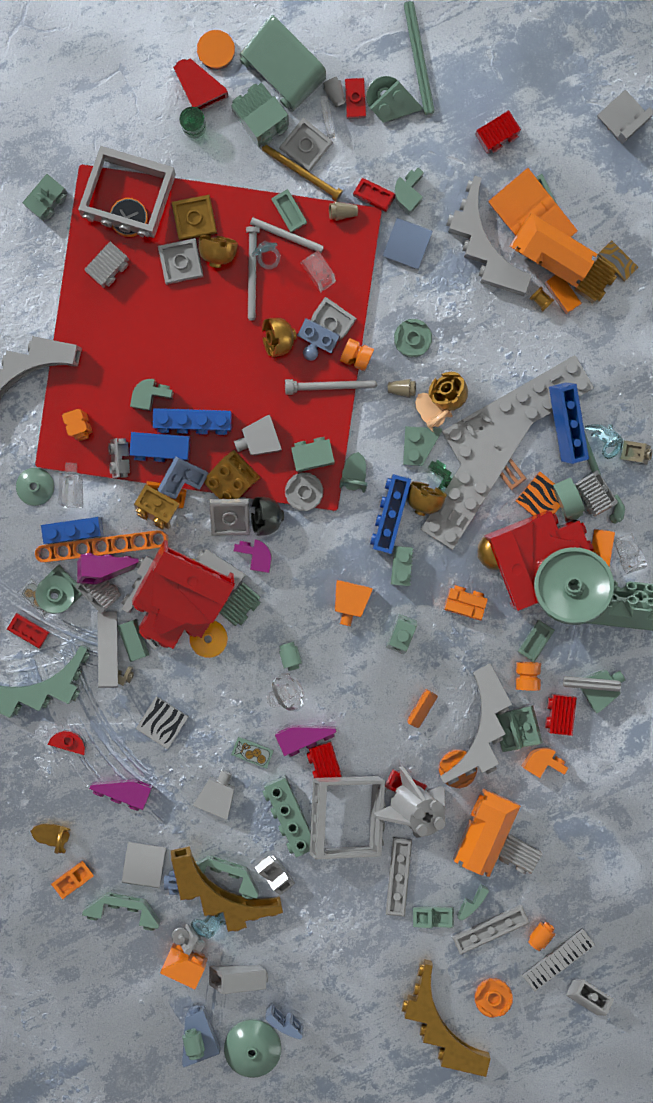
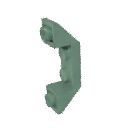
M212 855L196 862L203 873H205L206 867L209 866L210 870L221 873V871L229 873L228 876L236 879L242 877L243 880L239 893L244 898L257 899L259 890L247 867Z
M107 892L85 907L82 915L87 916V919L98 920V918L101 919L104 915L105 904L114 909L125 907L131 912L142 910L139 926H143V929L150 931L158 929L160 926V919L146 899Z

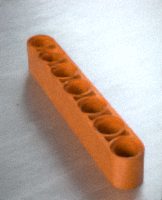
M156 530L41 545L35 550V558L40 562L77 559L81 556L78 548L83 543L87 546L86 553H93L96 556L160 548L162 545L155 543V535L160 533L163 535L164 540L167 541L168 535L163 531ZM138 536H142L145 540L142 547H138L135 543ZM122 538L126 546L120 550L117 548L116 542ZM100 541H104L107 545L104 552H100L97 548ZM62 546L68 548V554L65 557L60 555V548ZM44 548L49 551L47 559L41 557V551Z

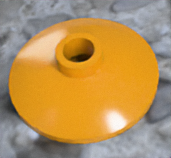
M214 620L202 638L190 636L189 640L196 654L205 658H212L224 651L228 636L223 625ZM207 635L212 638L209 643L205 641V636Z

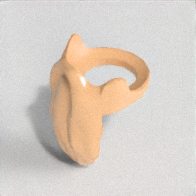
M428 393L418 394L415 401L416 409L432 432H434L433 427H439L443 424L446 417H453L449 410L439 409L432 402Z

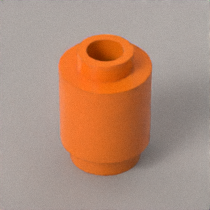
M540 922L529 936L528 943L538 951H541L542 948L545 949L556 935L554 932L555 928L548 922Z

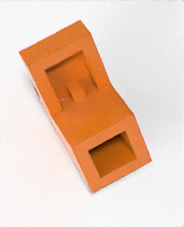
M549 747L535 748L527 755L521 765L539 778H541L548 765L564 775L568 770V767L564 765L566 761L557 756L553 758L556 751Z

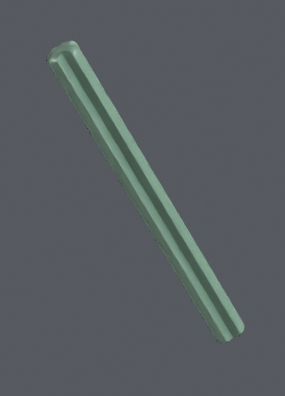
M407 1L404 3V11L425 115H431L435 110L415 5L413 1Z

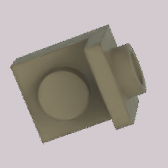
M624 440L621 460L647 465L648 460L650 461L652 458L651 446L645 443Z
M128 666L124 675L118 669V684L124 686L127 682H131L134 676L132 666Z

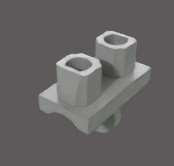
M186 924L185 928L175 929L172 933L174 943L180 945L185 954L190 955L192 951L200 954L205 946L200 934L195 933L193 927L189 924Z

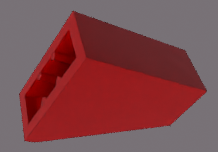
M191 58L188 60L182 59L173 66L194 113L229 97L227 89Z

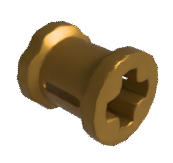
M542 286L529 298L534 300L541 307L542 311L554 301L553 298H550L543 291Z

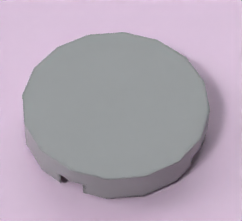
M299 473L288 481L285 487V496L293 508L300 511H308L314 509L321 502L323 487L316 476L310 473Z

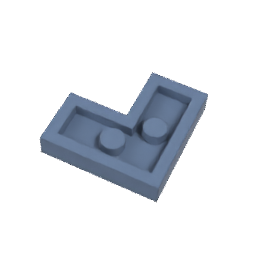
M175 456L157 490L176 500L184 483L200 490L209 473Z

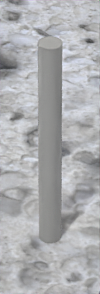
M254 217L250 222V225L259 227L262 230L319 253L323 251V245Z

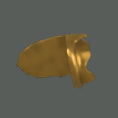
M40 824L34 826L30 831L37 842L48 846H55V854L66 852L64 844L68 842L70 835L68 831H71V829L55 824Z

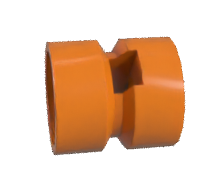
M349 338L340 361L348 365L353 363L355 368L365 372L374 348L367 345L360 346V342Z
M516 662V673L520 675V677L516 678V690H541V679L537 677L541 673V663Z

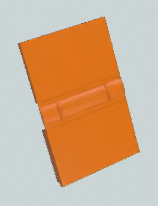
M529 168L525 169L488 201L515 236L530 213H533L570 237L578 231Z

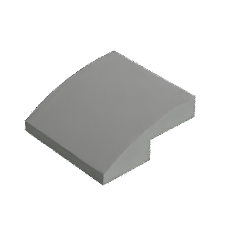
M128 842L122 883L160 888L166 848Z

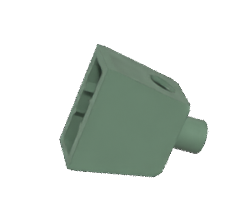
M399 614L386 648L405 654L416 630L417 620Z
M605 669L582 677L616 680L621 683L626 681L621 671L610 676L609 672ZM580 688L595 713H599L621 694L620 691Z

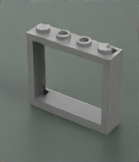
M100 146L78 210L82 218H86L90 222L96 220L107 227L116 226L121 231L127 233L133 231L143 238L144 236L154 238L176 176L174 167ZM104 161L164 179L149 224L89 207Z
M378 776L313 778L310 855L315 859L381 856L382 846H384L382 834L385 829L384 820L376 819L373 813L386 808L384 793H386L387 789L385 788L384 779ZM372 784L369 846L324 848L327 786Z

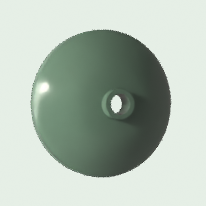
M256 1019L245 1020L236 1024L227 1034L224 1043V1055L228 1065L239 1075L249 1078L261 1077L272 1071L277 1065L281 1055V1041L275 1029L268 1023ZM254 1050L255 1054L250 1055L249 1051Z

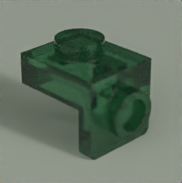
M436 460V462L431 461L427 468L443 478L437 488L442 489L443 486L447 488L452 480L450 477L452 472L445 469L447 465Z

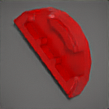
M64 730L58 732L50 738L47 744L85 755L86 747L79 734L73 731Z

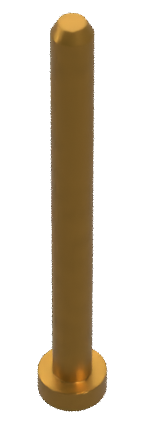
M268 145L262 146L263 152L333 196L332 200L338 201L343 193L342 189L338 188L336 190Z

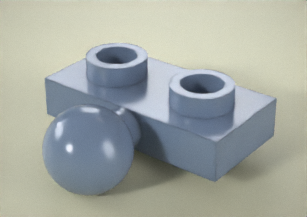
M305 318L297 336L311 343L304 348L303 356L305 359L312 361L318 356V347L333 353L341 335Z

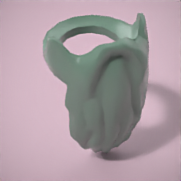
M357 452L350 455L345 462L340 480V488L345 486L348 490L353 491L361 489L365 493L367 489V482H365L366 462L363 455Z

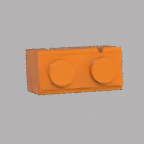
M80 409L63 413L62 418L64 424L67 425L68 435L75 438V440L78 439V441L88 439L92 429L88 423L87 413Z
M455 585L454 589L449 588L443 610L481 621L488 600L484 598V593L473 590V594L465 592L466 588Z

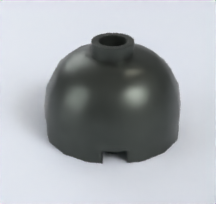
M254 498L252 507H255V514L251 513L253 531L257 533V536L270 535L280 527L281 521L284 520V512L280 509L279 504L271 498Z

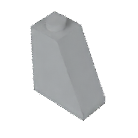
M259 965L209 966V985L221 994L266 989L268 973L266 969Z

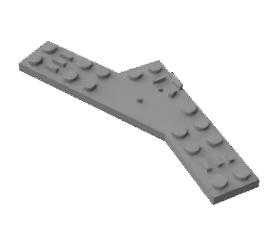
M575 355L442 431L458 459L460 467L444 491L447 496L442 508L438 512L430 514L420 530L452 550L454 549L530 426L553 412L549 387L565 382L577 384L579 397L594 389Z

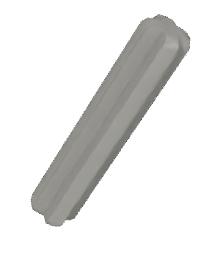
M565 676L563 686L620 691L621 682Z

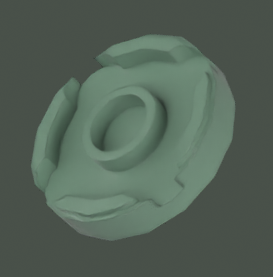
M408 319L397 327L394 334V343L402 355L418 357L429 349L432 343V333L423 321Z

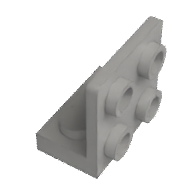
M624 90L597 117L623 144L651 119L653 110L649 107L645 111L627 90Z

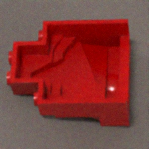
M547 510L484 535L486 540L489 541L511 599L510 606L519 611L538 603L535 595L536 573L542 562L552 553L574 547L594 551L590 540L587 541L585 534L587 530L583 522L580 523L579 520H573L557 527L559 521L556 514H552V511Z
M164 540L132 599V605L140 612H147L139 626V633L145 639H153L162 647H170L172 649L176 646L184 630L192 637L198 636L202 638L209 625L213 624L235 587L234 573L230 572L228 576L221 574L169 548L168 541Z

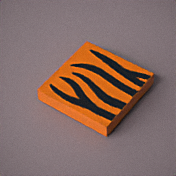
M540 471L515 500L532 516L547 510L552 511L553 514L561 507L554 494L553 485L555 483Z

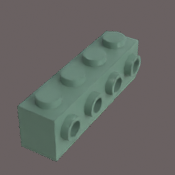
M286 775L265 784V790L262 791L266 801H270L273 806L271 812L274 819H279L281 825L278 827L282 836H286L289 841L286 845L290 854L294 853L295 857H299L310 852L311 830Z

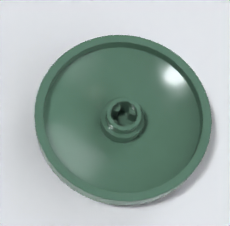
M565 548L552 553L542 562L535 577V595L542 610L552 619L568 625L585 624L597 619L609 607L614 593V579L607 563L596 553L583 548Z

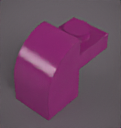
M255 539L254 547L251 546V542L240 541L239 544L234 545V552L252 554L250 570L270 573L272 555L265 543Z

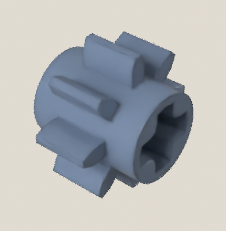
M170 871L169 876H164V890H169V895L179 894L174 871Z

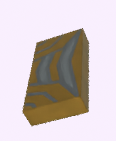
M612 240L597 254L601 259L617 269L616 274L623 281L638 268Z

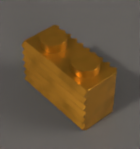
M598 257L584 280L580 281L574 291L592 304L596 300L600 301L606 293L604 291L606 285L611 286L617 278L614 275L617 269Z

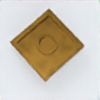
M210 195L172 202L179 241L198 238L201 235L217 234Z

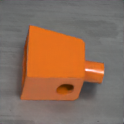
M337 580L335 611L342 613L340 624L351 626L353 616H362L373 588Z

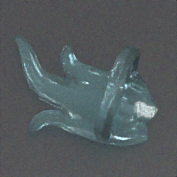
M269 241L259 243L256 250L252 253V257L257 255L258 263L264 269H274L280 263L281 258L280 252L276 248L278 246L277 243ZM271 250L276 254L277 258L274 264L266 265L262 262L261 256L262 253Z
M599 424L585 426L586 429L595 430L591 433V436H597L604 442L602 449L604 458L611 459L620 452L623 439L613 429L612 424H609L608 428ZM616 446L611 453H606L607 447Z
M224 912L215 916L208 915L205 920L194 919L191 922V927H193L197 934L209 939L216 934L221 925H226V921H221Z

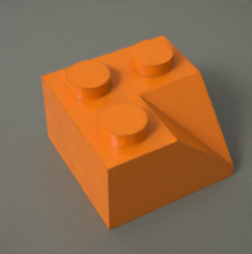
M173 943L160 974L196 989L208 959L205 958L203 953L191 952L190 955L185 954L180 945Z

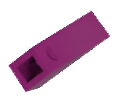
M93 553L81 554L77 561V583L97 585L134 570L139 561L131 556L114 557L109 554L103 556H96Z
M292 725L275 733V737L283 755L289 754V757L300 753L299 749L306 747L309 749L316 746L317 741L321 739L327 741L335 737L334 733L337 732V729L333 726Z
M137 779L94 782L90 785L89 789L93 790V794L103 797L106 795L111 797L110 800L115 803L121 804L123 802L129 804L128 807L130 809L139 811V809L143 810L145 808L153 786Z

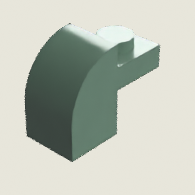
M419 167L415 171L411 170L406 175V182L399 177L395 185L396 203L408 215L414 211L423 198L422 195L413 189L424 174Z
M155 379L143 380L133 390L130 407L151 411L154 396L173 399L174 391L170 390V386L159 384L156 387Z
M571 477L554 484V494L561 506L565 522L573 521L583 516L585 511L584 505Z

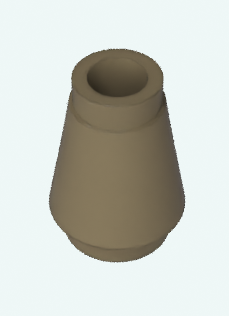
M336 201L329 204V217L335 221L358 215L357 205Z
M406 379L388 382V393L408 398L415 396L416 381Z

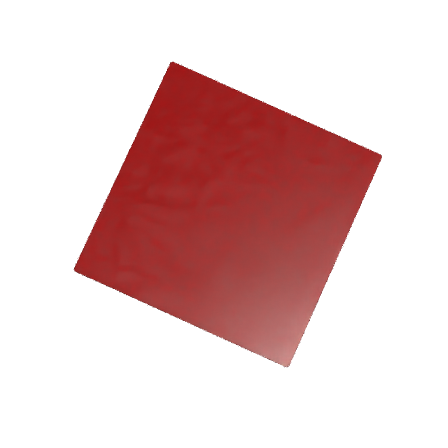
M80 165L78 168L53 340L77 345L82 350L78 367L70 365L49 366L35 462L36 467L113 478L109 470V464L112 461L111 455L108 452V444L112 439L117 438L118 441V439L125 438L126 442H128L129 456H122V460H129L130 473H128V477L121 478L120 475V477L113 479L147 483V481L161 483L173 460L165 459V462H154V458L147 457L146 461L134 460V456H130L131 432L189 436L191 443L189 461L187 462L210 473L226 455L235 450L261 477L241 497L250 499L267 497L275 500L277 503L289 504L285 496V487L288 481L296 474L310 473L320 480L323 487V497L315 508L336 511L339 507L340 480L345 466L356 389L299 390L297 393H293V395H286L285 379H293L297 383L357 381L359 369L355 368L353 363L348 365L341 362L340 359L349 338L360 342V346H362L382 210L377 207L357 205V216L335 221L329 217V204L334 203V201L292 195L307 221L306 225L292 233L323 245L324 248L322 253H319L260 229V233H257L256 318L254 321H250L248 319L249 233H246V227H255L250 225L254 217L290 232L271 198L280 193L175 178L155 237L144 236L143 238L138 234L134 237H124L119 235L112 227L104 226L99 221L93 220V222H90L88 219L82 218L78 209L93 166ZM102 167L89 207L110 213L112 206L117 201L124 198H133L144 205L148 214L147 224H149L164 179L145 173ZM210 195L217 234L211 235V238L222 236L238 242L236 255L231 262L221 264L220 268L209 266L210 262L205 261L199 252L200 237L195 238L204 277L166 285L158 246L180 242L172 202ZM109 242H112L129 258L127 262L129 265L123 272L119 271L114 276L116 279L109 287L106 285L103 288L84 269ZM327 297L357 318L346 336L338 341L333 353L318 347L317 358L309 361L304 358L303 350L311 343L297 335L305 318L311 320L320 303ZM282 318L295 329L296 339L291 350L286 354L276 357L267 354L263 343V337L266 338V331H262L265 319ZM155 379L156 387L159 384L170 386V390L174 391L173 399L154 396L151 411L130 407L133 390L143 380ZM153 408L231 411L232 432H227V435H216L215 431H208V434H196V431H188V434H179L177 430H169V433H157V430L153 428ZM76 409L86 412L89 419L88 423L92 429L89 438L78 441V439L75 440V438L69 436L66 430L67 425L64 424L62 418L63 413ZM270 415L282 451L251 456L249 448L238 452L234 441L244 438L242 429ZM325 437V440L329 439L334 464L297 472L291 450L292 447H295L294 443L306 441V444L314 443L313 439ZM186 483L182 487V489L213 493L204 483L200 490Z

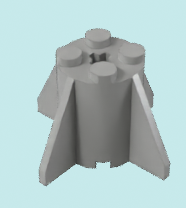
M399 767L402 786L396 789L395 792L397 793L394 795V798H391V806L374 812V817L379 820L407 825L412 829L413 835L416 838L432 835L438 830L443 829L445 826V788L439 786L426 792L414 783L404 767Z

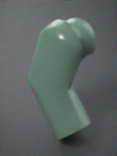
M618 494L614 495L618 503L614 505V513L610 515V521L614 524L624 519L626 510Z

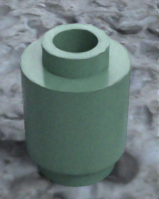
M294 642L279 646L283 668H288V671L299 669V664H302L298 647L295 646Z
M195 1028L186 1030L182 1036L186 1055L189 1056L190 1060L202 1058L205 1047L201 1031H196Z

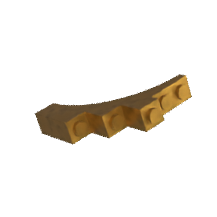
M190 846L171 850V861L180 900H192L200 896L204 916H215L224 912L228 932L247 928L246 921H255L262 917H273L283 913L280 897L247 899L230 893L214 884L197 865Z
M424 959L423 965L420 964L418 969V976H420L419 984L415 983L413 995L416 996L408 995L407 1000H404L401 1011L404 1012L405 1019L425 1023L421 1025L420 1036H422L423 1043L443 1047L439 1048L438 1052L441 1067L486 1077L491 1059L489 1052L479 1050L465 1043L443 1022L432 998L431 974L433 964L432 961Z

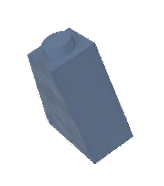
M197 1005L188 1010L184 1034L186 1030L193 1028L196 1031H201L205 1047L204 1056L196 1060H190L189 1056L186 1055L183 1044V1068L220 1054L221 1047L205 1006L199 1007Z

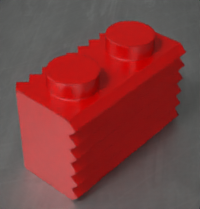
M508 110L477 129L475 136L486 153L491 151L495 153L503 147L502 144L505 142L512 143L518 139L521 129Z
M552 694L551 698H548L547 709H550L549 717L545 719V728H548L549 733L573 736L577 697Z
M331 741L309 748L310 752L306 754L309 763L314 764L315 771H312L314 778L342 777Z

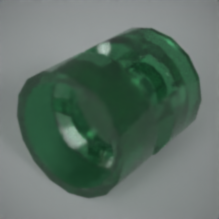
M191 106L181 112L179 121L184 134L190 138L202 136L206 131V122L202 111L197 107Z

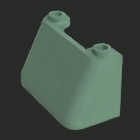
M271 15L240 53V62L246 68L249 66L255 68L280 93L282 98L280 102L287 109L290 107L293 111L326 80V69L322 63L274 15Z

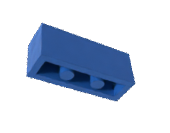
M131 432L130 456H134V460L146 461L147 457L154 458V462H165V459L174 460L175 456L189 461L191 438L189 436Z
M101 517L41 525L43 544L104 536Z

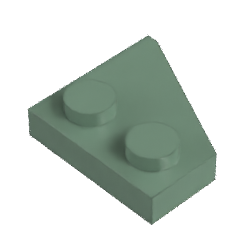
M398 80L370 106V109L383 123L423 109Z
M405 426L403 465L422 466L439 438L442 428H433L434 432L426 427Z

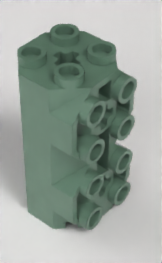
M614 580V593L609 607L601 616L588 624L653 631V584L629 581L623 588H620L618 582Z

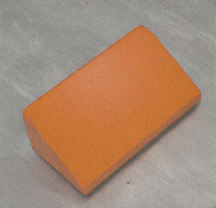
M555 275L544 283L565 314H568L582 304L570 285Z
M594 529L592 537L594 551L592 552L599 555L610 567L615 532Z
M425 689L409 715L407 723L419 728L438 696Z

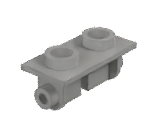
M117 438L112 439L108 444V452L111 455L112 461L109 464L110 473L113 478L120 477V475L121 478L128 477V473H130L129 460H122V456H129L128 442H126L125 438L118 439V441Z

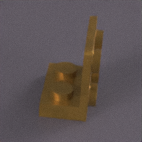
M233 450L207 475L204 484L219 499H239L261 477Z
M146 484L134 503L136 515L144 520H147V518L151 519L154 522L153 524L162 530L164 527L170 528V520L180 505L178 502Z

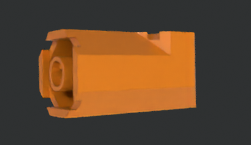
M533 213L528 215L509 246L576 288L579 285L576 282L578 280L583 281L593 266L594 260H592V256H597V253Z
M483 789L484 796L480 794L471 812V816H474L473 821L469 819L453 860L457 864L460 860L463 862L462 867L479 875H484L485 873L487 877H490L521 806L514 801Z

